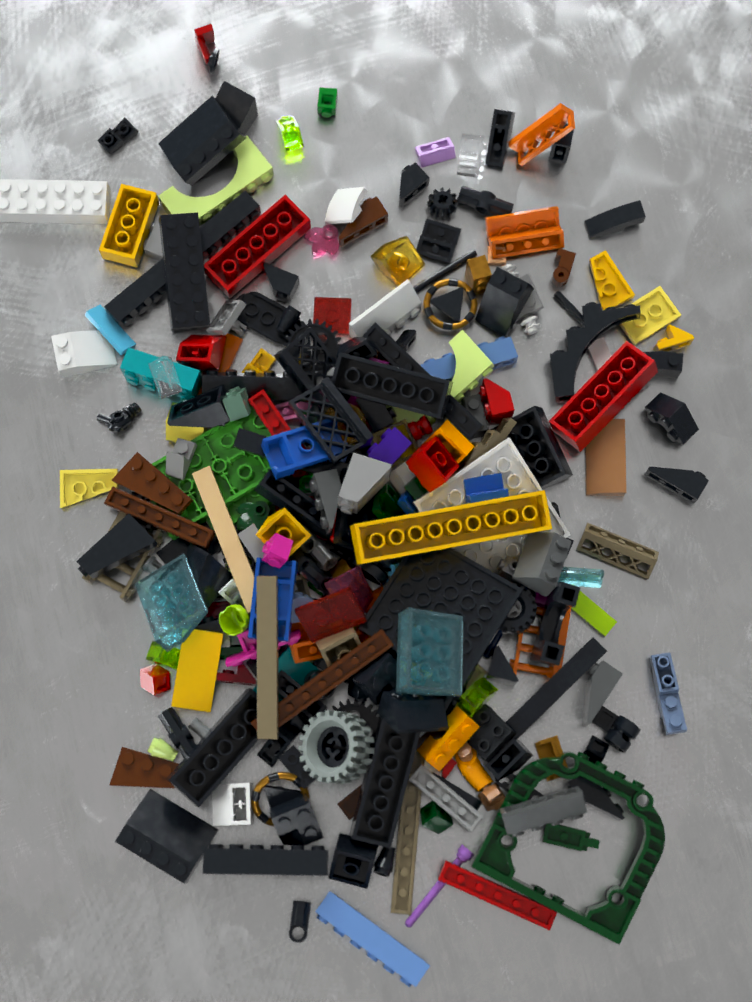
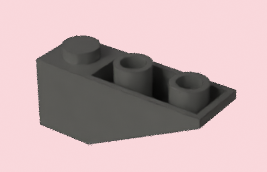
M337 469L314 473L311 481H309L310 490L315 493L316 497L315 507L321 514L320 524L322 529H325L326 535L330 534L333 528L338 507V496L342 487Z

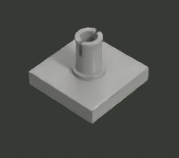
M242 300L225 301L206 331L211 335H226L231 328L241 336L244 333L243 329L246 330L247 326L242 324L237 318L247 304Z

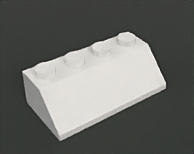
M407 279L349 323V337L351 339L363 337L375 322L391 335V331L395 328H401L407 319L417 316L421 311V301L411 282Z

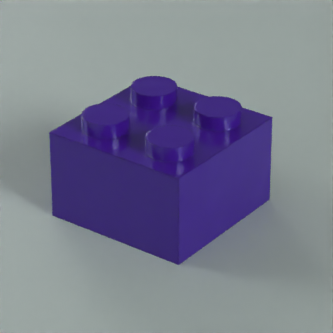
M396 427L392 430L388 428L381 436L382 441L379 444L375 442L368 449L367 453H369V458L393 465L411 446L412 442Z

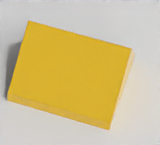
M285 507L267 517L256 533V536L264 544L275 533L293 540L289 557L312 536Z

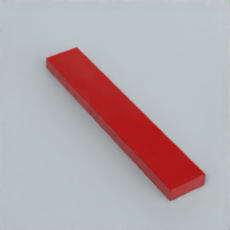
M445 860L439 874V881L545 929H551L557 915L556 911L449 861Z

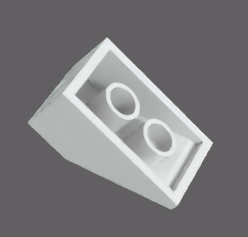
M98 330L66 332L51 336L58 371L62 378L118 365L114 347Z

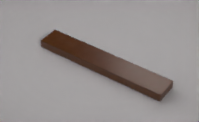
M115 487L111 488L104 502L108 507L124 514L129 513L133 518L208 550L216 534L214 530Z

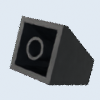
M224 81L215 99L243 135H245L258 116L256 99Z
M191 543L174 591L180 595L178 599L185 605H188L195 611L199 609L205 613L218 597V591L233 576L208 552Z

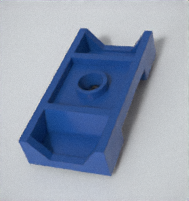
M322 420L321 426L332 428V420ZM319 421L312 424L319 425ZM305 426L262 439L261 447L275 479L292 475L295 470L326 460L332 462ZM324 431L319 433L322 439L330 440L331 433ZM333 434L332 441L343 443L339 434ZM304 442L309 443L311 449H303L301 444ZM331 446V451L335 456L342 453L343 448Z
M256 558L248 631L249 639L257 640L256 576H278V642L290 643L293 597L298 568L297 561H286L279 569L262 561V558Z

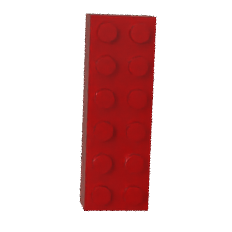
M284 195L204 264V272L230 299L264 270V263L271 264L311 229V221Z
M626 341L549 420L553 432L581 452L657 374L658 369L655 360Z

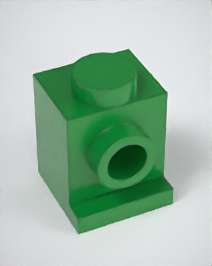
M319 87L317 110L318 114H321L322 117L329 118L332 115H336L338 100L336 88Z

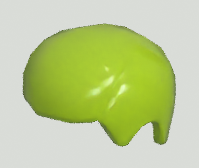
M232 604L227 606L219 614V624L227 635L236 636L244 632L249 626V614L241 605Z

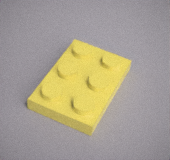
M661 286L631 303L635 306L640 305V319L627 321L619 325L633 345L636 346L679 319L681 313Z

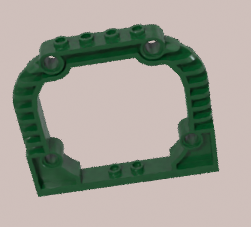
M566 751L559 757H545L535 760L525 766L515 777L500 808L528 801L538 783L552 774L565 779H575L578 776H582L625 798L628 809L642 819L644 829L641 847L625 880L620 887L613 886L609 888L606 894L607 900L589 906L585 914L564 904L565 900L557 895L551 897L545 894L546 890L537 885L532 887L513 877L515 867L510 851L514 850L517 846V836L512 837L513 841L510 845H504L501 842L502 837L507 835L500 809L471 867L620 945L664 850L665 830L661 817L653 807V797L647 790L643 789L644 784L633 780V782L626 780V775L617 770L614 773L606 770L607 765L599 761L596 764L589 761V756L582 752L575 754ZM566 757L574 759L572 767H565L563 765ZM640 795H646V804L639 805L637 798ZM615 893H620L623 896L622 900L618 903L612 901V896Z

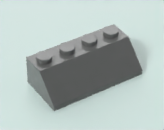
M579 786L500 808L507 835L512 834V837L523 835L524 831L528 829L532 831L541 830L545 824L551 823L554 826L563 823V819L571 817V820L582 818L583 814L587 813L583 792Z

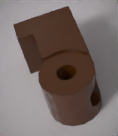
M558 248L555 261H558L559 265L554 270L551 280L554 286L563 287L566 285L576 253Z

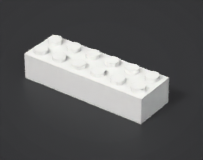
M0 179V222L108 224L111 190L107 181Z

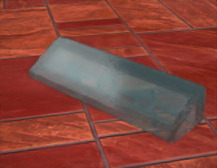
M563 567L558 582L573 584L574 586L600 588L604 571L599 569Z

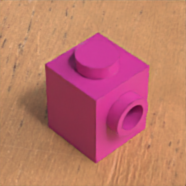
M275 533L263 546L262 552L264 555L262 561L280 569L288 560L293 540Z

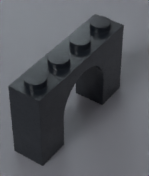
M558 582L556 588L547 596L530 660L545 665H560L564 646L558 644L561 624L568 609L576 606L580 587Z

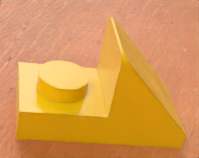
M669 324L665 330L668 338L658 340L653 350L670 352L691 345L694 336Z

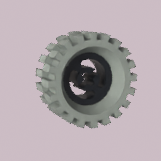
M325 710V712L317 713V717H311L308 720L311 725H304L302 730L306 733L305 735H300L299 740L303 741V746H298V751L303 752V756L299 758L301 762H306V765L303 766L304 770L311 772L309 776L317 778V781L326 783H351L352 780L361 778L359 773L365 774L368 770L365 764L371 765L372 759L369 758V754H374V748H370V743H374V738L368 736L372 731L370 727L364 726L366 724L365 720L358 719L359 716L356 714ZM332 744H336V745H338V746L347 747V749H346V750H342V749L331 748V747H332Z

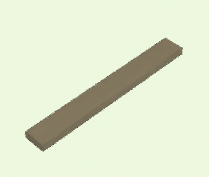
M256 576L257 739H278V576Z
M417 750L409 779L421 764L424 766L425 759ZM409 779L398 821L390 913L411 915L422 795V791L412 784Z

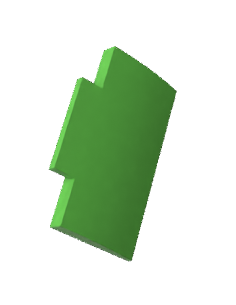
M251 405L249 416L229 421L224 426H215L191 440V442L197 444V448L184 480L165 474L166 456L152 463L154 467L193 500L179 516L200 525L207 521L211 530H214L192 473L207 466H210L234 526L241 516L236 509L242 503L250 502L254 504L258 501H264L268 505L272 504L254 491L265 473L271 469L267 458L233 448L239 428L266 437L272 436ZM151 501L152 504L157 505V506H159V507H161V508H163V509H166V510H168V511H170V512H173V511H171V510H169V509H167V508H165V507H163V506H161V505H159V504H157V503ZM168 533V535L170 536V538H172L173 540H176L177 538H179V537H177V536H174V535Z

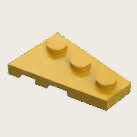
M606 250L590 258L589 264L602 310L608 307H618L635 297L634 292Z

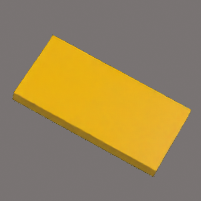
M184 627L171 703L172 707L211 712L224 633Z

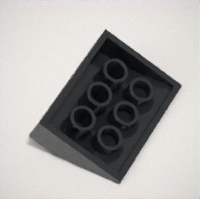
M211 96L158 144L183 181L192 186L243 142L246 137L214 96Z
M533 406L512 417L517 423L507 438H510L523 450L522 458L542 490L573 476L542 407Z
M150 789L124 825L115 842L186 884L201 861L204 848L209 847L218 829Z

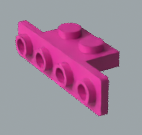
M249 628L237 635L243 651L226 657L225 664L227 667L239 666L244 660L250 658L251 660L257 659V640L248 638ZM300 629L291 632L290 643L278 642V650L280 646L297 643L301 638Z

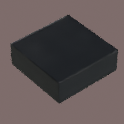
M602 706L591 723L607 733L618 716Z

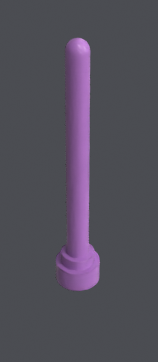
M461 845L457 850V858L453 861V864L461 866L463 862L470 861L474 854L464 845ZM437 881L405 921L406 927L413 926L446 883Z

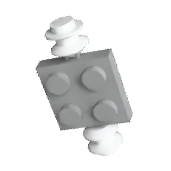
M507 264L501 268L516 277L520 275L514 272L516 269L515 265ZM526 274L520 277V279L528 282L534 287V290L516 321L524 318L520 323L521 326L526 327L523 332L532 335L539 331L538 328L541 327V324H536L535 321L538 317L531 314L543 309L544 306L531 276Z

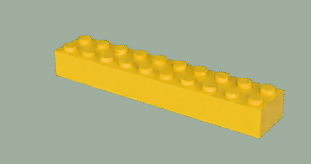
M545 490L350 525L357 565L552 529Z

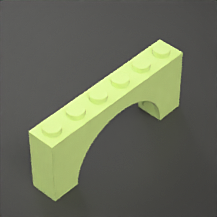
M245 136L246 139L233 149L238 160V166L233 179L225 188L209 196L192 197L182 194L172 186L158 195V198L168 214L198 212L199 226H201L244 191L252 193L262 183L269 182L274 176L273 167L250 138Z
M463 330L448 342L456 358V369L452 379L453 385L450 394L458 402L465 397L464 393L477 387L478 381L483 376L485 378L493 372L492 368L494 367L489 358ZM393 407L397 414V417H395L397 422L393 425L407 439L416 441L408 427V423L418 421L424 414ZM426 415L431 426L436 423V418Z

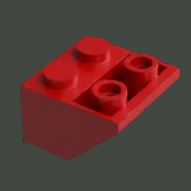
M192 334L179 344L176 361L179 364L197 370L217 369L219 371L226 336Z
M487 378L483 379L478 394L481 395V402L484 403V413L489 426L500 424L503 418H512L515 409L510 392Z

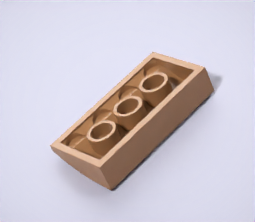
M612 419L585 447L586 495L624 496L626 494L625 419Z

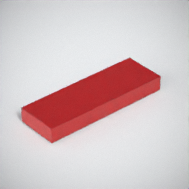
M264 389L248 399L272 436L291 430Z

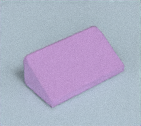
M449 137L415 147L422 167L456 157L455 147Z

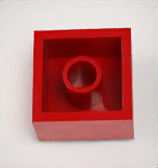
M437 436L422 444L405 462L409 470L416 475L421 485L429 493L446 483L460 466Z

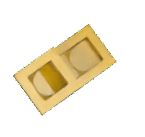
M261 348L251 363H248L241 373H245V370H255L256 373H264V371L271 369L277 359Z

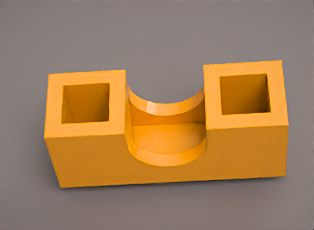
M456 706L447 716L449 727L444 736L434 739L430 735L417 749L422 757L438 771L448 763L480 727L459 706Z

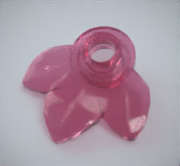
M325 225L323 228L314 227L304 236L306 240L313 242V256H321L326 252L334 256L339 250L338 230L333 225ZM329 232L333 234L330 237L326 236Z

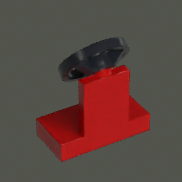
M210 23L194 29L197 47L201 52L204 62L210 67L209 73L214 74L218 62L219 49L215 48L214 52L210 54L207 45L215 43L214 29Z

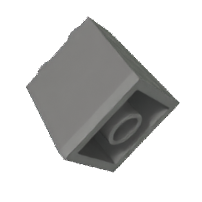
M353 453L338 496V508L346 514H357L389 481L392 464Z

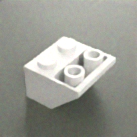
M252 783L218 785L212 792L213 826L254 824L251 806Z

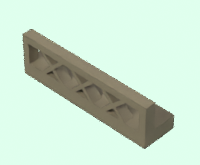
M590 523L586 524L576 549L646 579H649L659 555L658 551ZM585 539L594 542L595 547L587 548L582 545ZM610 548L613 554L609 556L604 555L601 549ZM627 555L630 557L631 562L623 563L619 556ZM644 562L650 566L647 572L640 570L637 564Z

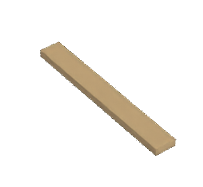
M207 466L192 473L246 611L250 614L255 575L240 538L237 535L238 533L210 466Z

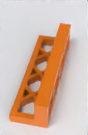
M560 103L508 141V147L518 153V164L521 166L525 165L574 130V111ZM568 122V126L563 129L565 123Z

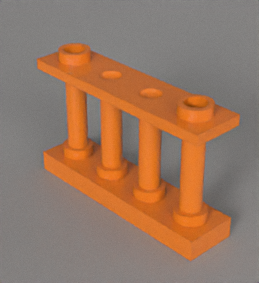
M537 607L536 614L542 615L544 608ZM571 608L566 612L559 632L558 644L564 646L560 665L547 668L520 663V651L532 653L534 645L522 643L523 633H518L514 659L509 661L515 674L519 670L546 675L547 678H551L562 668ZM530 625V628L523 632L537 634L539 626Z

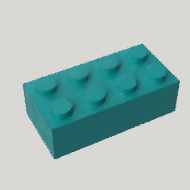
M129 347L120 366L125 379L132 385L137 386L141 384L150 391H161L158 380L178 386L180 391L166 396L173 397L175 395L180 397L182 401L197 396L202 386L200 370Z

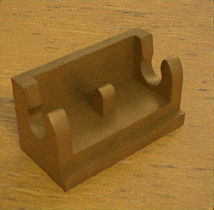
M558 736L534 743L539 759L559 757L563 753ZM564 759L563 765L565 767H568L566 760ZM552 774L549 777H547L546 780L548 782L561 777L556 774Z

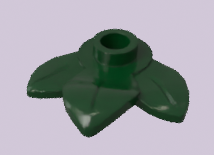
M258 501L254 504L250 502L242 503L236 509L241 515L237 521L238 531H243L254 523L259 530L270 515L269 505L264 501ZM262 507L263 512L257 513L258 508Z

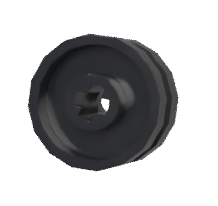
M355 554L348 561L362 577L383 587L388 579L386 572L391 571L390 565L398 564L393 558L357 565Z

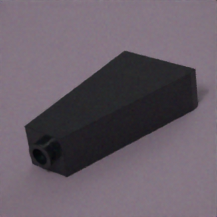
M128 513L76 561L80 565L78 570L85 577L90 575L94 579L151 550L158 544Z

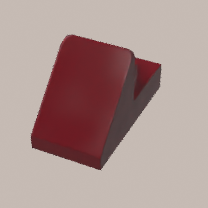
M243 663L238 666L237 674H234L233 670H223L222 673L217 672L216 680L220 683L257 685L256 679Z

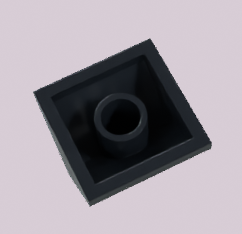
M498 645L492 652L485 679L512 687L519 680Z

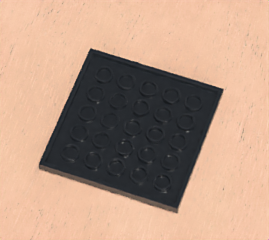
M452 548L404 556L361 622L358 630L371 637L380 629H383L394 644L390 648L392 651L461 691L520 597L523 589Z

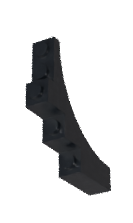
M590 302L582 306L584 327L573 326L566 330L567 352L557 350L550 354L555 402L568 401L574 395L576 371L589 346L612 327L627 321L640 319V305L629 304L625 305L624 308L608 307L605 310H602L601 303L597 304L596 302Z

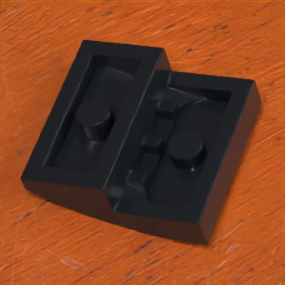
M426 218L415 253L451 263L462 229Z

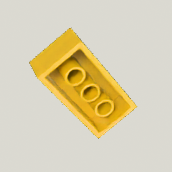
M121 184L99 248L103 259L138 268L144 250L143 244L148 238L159 205L156 192Z

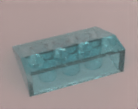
M184 553L135 583L155 642L167 652L183 643L208 613Z
M407 608L399 612L396 692L412 695L461 696L463 616L415 608Z

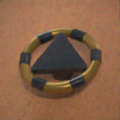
M449 278L434 283L428 289L424 297L423 306L427 318L435 326L445 330H457L465 327L472 321L477 312L478 302L474 291L468 284L458 279ZM441 287H459L456 290L431 299ZM463 291H465L471 302V308L465 318L460 321ZM430 303L456 321V323L442 322L437 319L433 314Z
M289 772L269 774L261 779L253 789L251 797L252 810L260 821L274 826L272 819L262 812L259 807L258 801L262 789H265L269 806L272 808L303 794H307L309 799L308 788L304 789L300 785V778L295 774ZM280 779L289 780L299 787L301 791L286 789L282 786H269L267 784Z

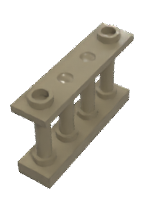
M119 511L109 531L127 514ZM157 529L154 535L149 534L157 542L158 545L156 547L159 548L164 538L163 533ZM156 547L137 556L140 558V561L135 569L125 563L115 567L131 575L126 586L104 574L94 579L90 575L86 577L83 575L82 579L90 584L98 580L121 592L120 598L122 601L126 602L128 598L131 599L134 595V587L144 571L142 567L153 555Z

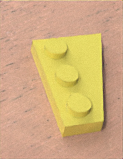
M118 469L60 470V508L62 509L110 492L112 487L119 488V485L112 481L117 475Z

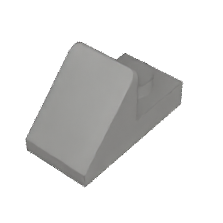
M178 438L173 452L167 451L165 474L184 480L197 444Z

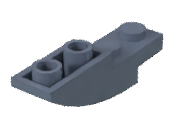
M671 653L651 655L656 698L661 719L663 718L666 735L684 733L687 731L678 694L679 686Z

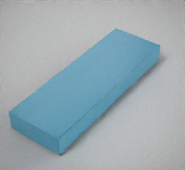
M101 305L86 311L85 316L120 355L126 353L128 347L135 348L136 343Z

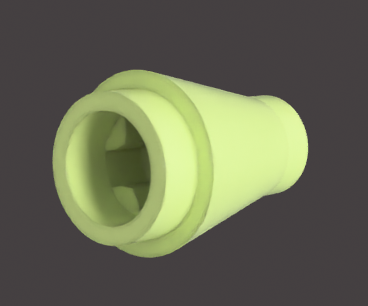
M155 737L147 751L151 753V756L172 762L178 753L177 750L164 740Z

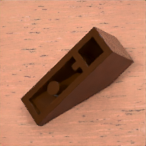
M377 196L366 199L360 205L361 213L354 222L347 224L339 236V245L341 247L388 221V212Z

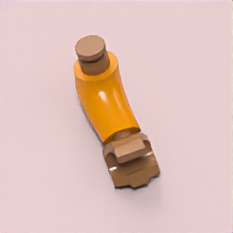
M465 743L455 754L457 766L477 792L482 791L479 793L478 798L487 811L498 810L505 799V795L497 783L492 784L494 781L482 766L476 751L469 744Z

